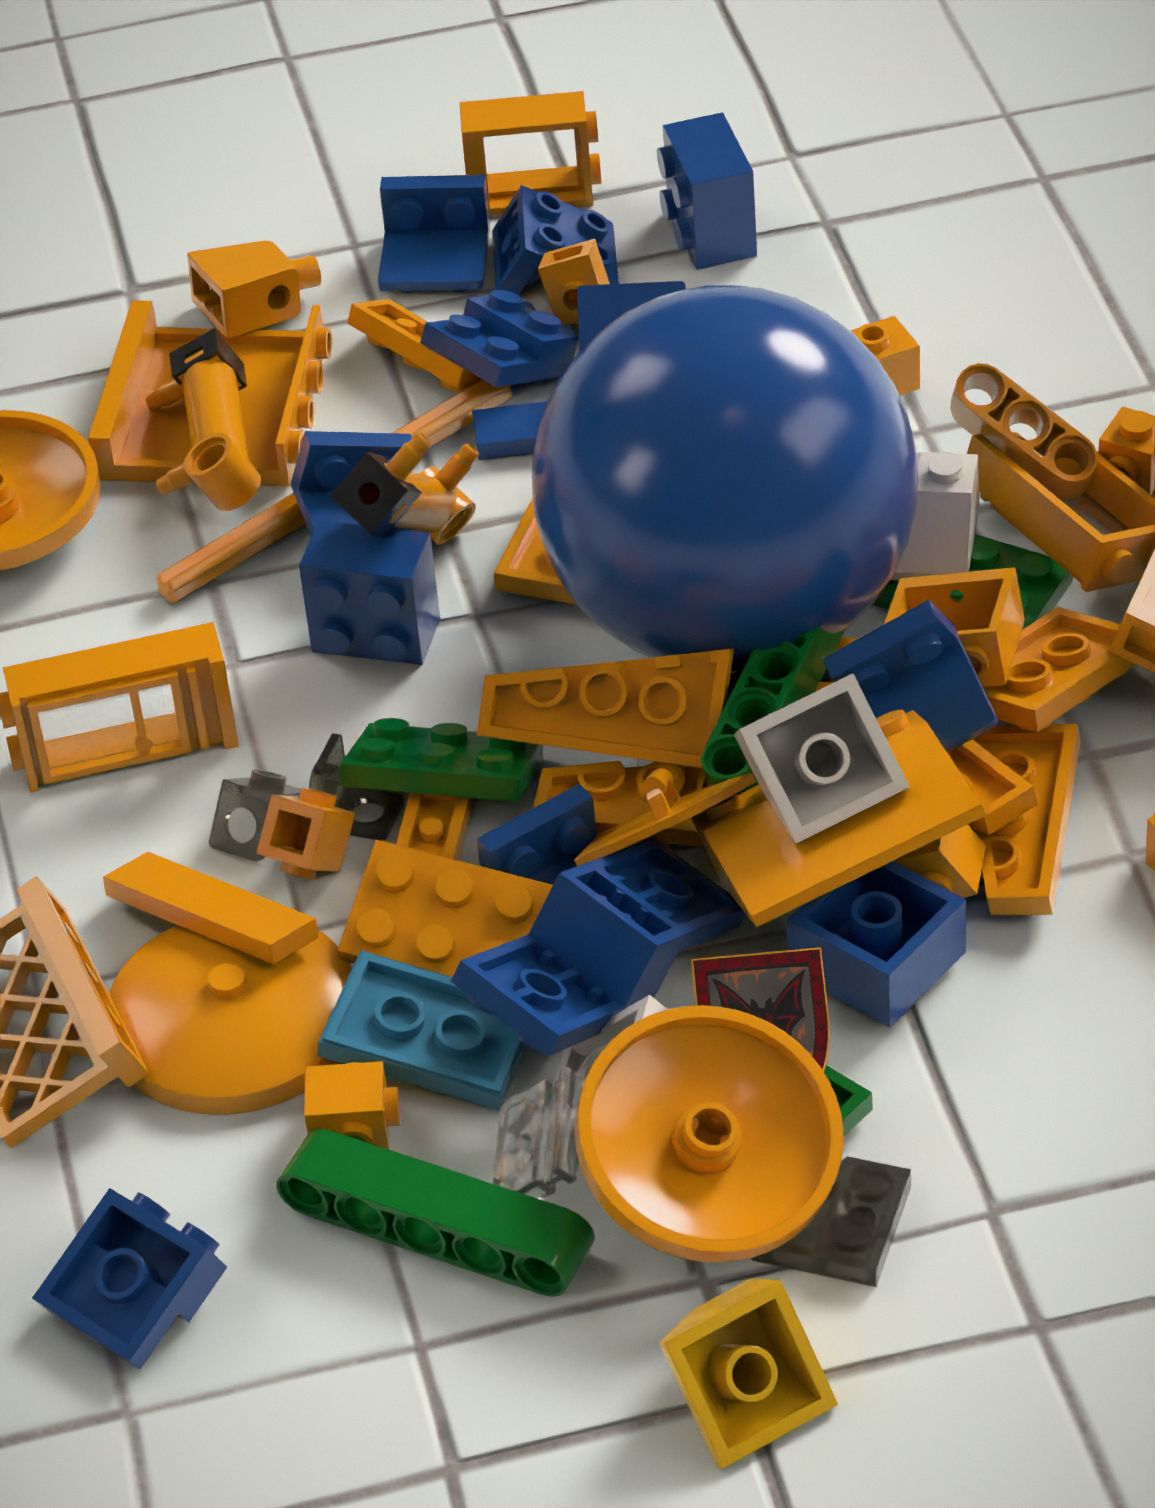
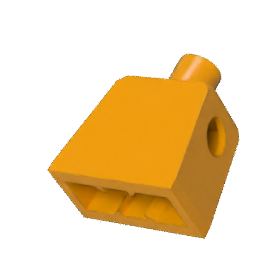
M264 240L187 253L192 301L227 339L297 317L301 312L299 290L316 287L321 284V271L315 256L309 255L290 260L272 241Z

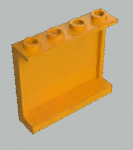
M131 301L88 436V442L96 457L100 480L156 482L157 479L166 475L167 471L184 462L191 449L185 398L178 400L168 407L163 406L153 411L148 407L146 397L155 392L159 386L174 379L171 373L169 353L214 328L157 327L153 301ZM312 305L305 331L255 330L227 339L216 329L244 363L247 387L239 391L248 457L261 476L260 485L290 486L304 436V429H311L313 427L315 412L313 395L321 394L324 379L322 361L323 359H330L332 353V331L330 327H323L320 305Z

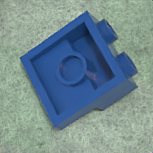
M493 290L491 295L467 298L463 315L455 314L451 315L449 320L425 323L420 343L493 386L501 387L561 377L564 370L574 359L579 336L574 333L568 324L561 323L560 319L556 316L536 311L531 303L522 302V298L519 295L506 290Z
M109 1188L32 1299L50 1313L140 1370L177 1316L187 1322L191 1321L227 1269V1266L214 1254L220 1244L201 1229L187 1222L182 1230L179 1231L166 1223L171 1214L149 1197L138 1192L131 1201Z

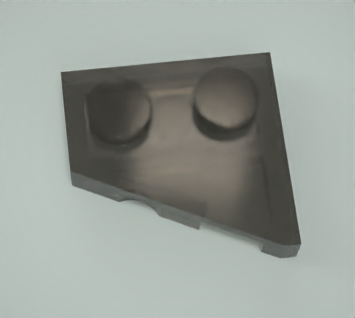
M847 1156L841 1161L838 1175L825 1203L809 1225L782 1246L753 1257L752 1261L877 1287L911 1189V1169Z

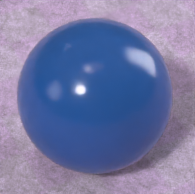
M707 285L659 296L627 311L597 333L564 370L547 401L537 430L531 475L533 507L542 544L556 575L584 613L606 633L634 651L650 658L734 649L731 672L743 671L753 650L761 648L765 651L778 647L780 643L786 641L793 644L799 636L820 626L823 630L832 634L847 630L875 602L897 568L907 546L914 522L919 484L916 445L908 414L893 381L876 356L853 332L827 313L795 297L762 288L734 285Z

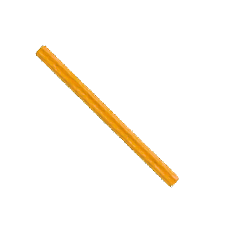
M480 379L392 433L411 434L413 437L416 433L421 432L431 441V445L428 448L430 449L473 423L472 410L499 407L509 401L513 395L510 388L511 385L495 387ZM291 493L160 572L156 577L158 591L162 597L164 596L170 603L179 602L305 525L306 522L294 493Z

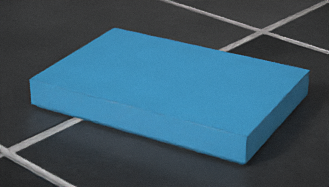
M360 950L320 1037L317 1056L342 1064L383 1061L385 1077L500 1111L527 1046L520 1041L516 1031L495 1015L487 1014L476 1008L470 1002L469 995L450 982L452 977Z

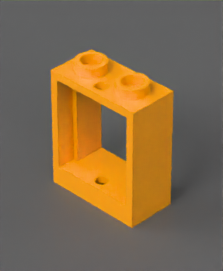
M584 91L459 102L466 175L486 176L489 215L503 214L521 185L538 192H549L561 201L575 207L593 206L592 185L602 184L599 153L589 154L588 144L599 142L596 111L586 112ZM574 129L577 166L487 174L484 137Z
M1016 568L900 578L884 624L929 599L954 625L982 686L1006 685L1025 621ZM959 590L963 593L964 597L955 599L952 597L951 592Z

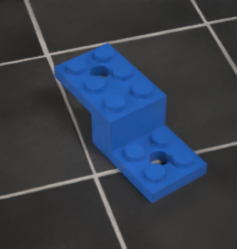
M652 838L605 857L560 872L529 934L461 960L450 982L469 995L470 1002L476 1008L487 1014L495 1015L516 1031L518 1038L524 1045L549 1057L601 1034V1030L612 1016L646 996L651 995L655 998L679 952L739 928L746 914L728 891L660 841Z

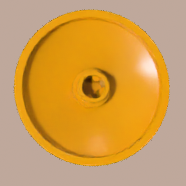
M0 410V570H5L40 559L69 542L91 519L100 498V476L96 457L90 444L78 431L52 417L33 412Z
M179 925L162 932L132 955L119 971L109 992L150 1073L133 1085L150 1098L164 1105L192 1113L228 1115L257 1111L275 1106L305 1092L306 1066L335 1065L339 1063L317 1056L318 1042L352 970L349 961L339 958L338 946L319 930V937L313 942L274 965Z
M700 1005L672 1008L647 1016L624 1029L609 1042L593 1063L585 1079L575 1117V1143L580 1167L590 1190L606 1213L629 1234L648 1246L679 1258L701 1262H732L753 1258L770 1252L797 1236L809 1225L825 1203L838 1175L844 1145L842 1116L836 1095L822 1068L811 1054L798 1041L770 1022L739 1010L718 1006Z

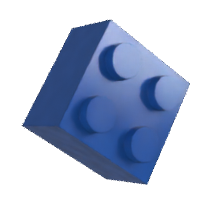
M721 112L662 125L664 147L657 148V161L663 179H666V189L660 190L659 198L665 220L674 221V233L680 251L688 250L697 270L757 257L754 174L724 113Z
M318 520L299 564L311 651L423 665L440 621L430 532L393 528L386 537L369 534L358 524Z
M892 861L801 905L787 919L788 950L821 948L826 992L884 1025L891 1027L966 953V900Z

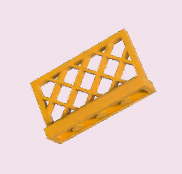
M37 876L16 889L23 904L0 919V969L13 970L3 994H0V1048L17 1050L7 1075L0 1074V1136L10 1148H13L115 1078L119 1077L129 1088L150 1074L66 908ZM26 928L28 935L19 956L3 955L2 951L7 940ZM31 972L48 973L39 997L21 995ZM15 1010L33 1011L23 1036L5 1034ZM51 1013L69 1014L60 1039L41 1037ZM35 1052L54 1053L44 1078L25 1076ZM72 1055L90 1057L94 1065L72 1081L62 1080ZM18 1092H38L32 1107L12 1120L9 1113Z

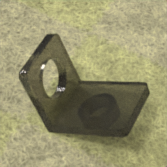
M332 733L312 769L309 788L337 796L335 807L351 812L355 807L365 803L380 805L384 809L383 815L371 822L353 820L350 835L384 841L388 838L404 806V797L401 793L385 790L341 787L340 763L345 758L343 738L340 734Z
M254 769L251 771V776L246 778L222 779L209 838L210 847L253 861H262L265 856L256 854L271 795L299 797L301 789L287 785V777L265 770ZM240 807L248 809L256 820L255 834L246 843L236 841L231 836L228 828L230 815Z

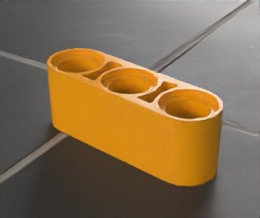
M977 363L961 371L951 397L950 410L954 420L972 435L982 434L1057 498L1070 500L1079 497L1086 491L1097 466L1098 454L1095 445L1085 435L997 368L989 364ZM971 389H981L991 397L992 402L987 405H975L966 398L965 392ZM1017 423L1027 424L1034 429L1037 437L1031 440H1021L1014 436L1010 426ZM1060 458H1070L1081 466L1082 472L1077 475H1067L1056 467L1055 461Z

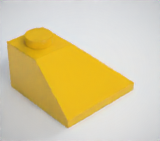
M750 1278L693 1309L659 1342L718 1469L726 1468L839 1405L781 1279Z

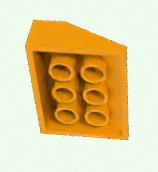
M895 710L876 719L910 787L803 841L794 843L759 785L739 795L736 793L704 810V812L691 817L721 883L756 927L986 816L981 802L928 723L916 712L911 710L905 713L904 710Z

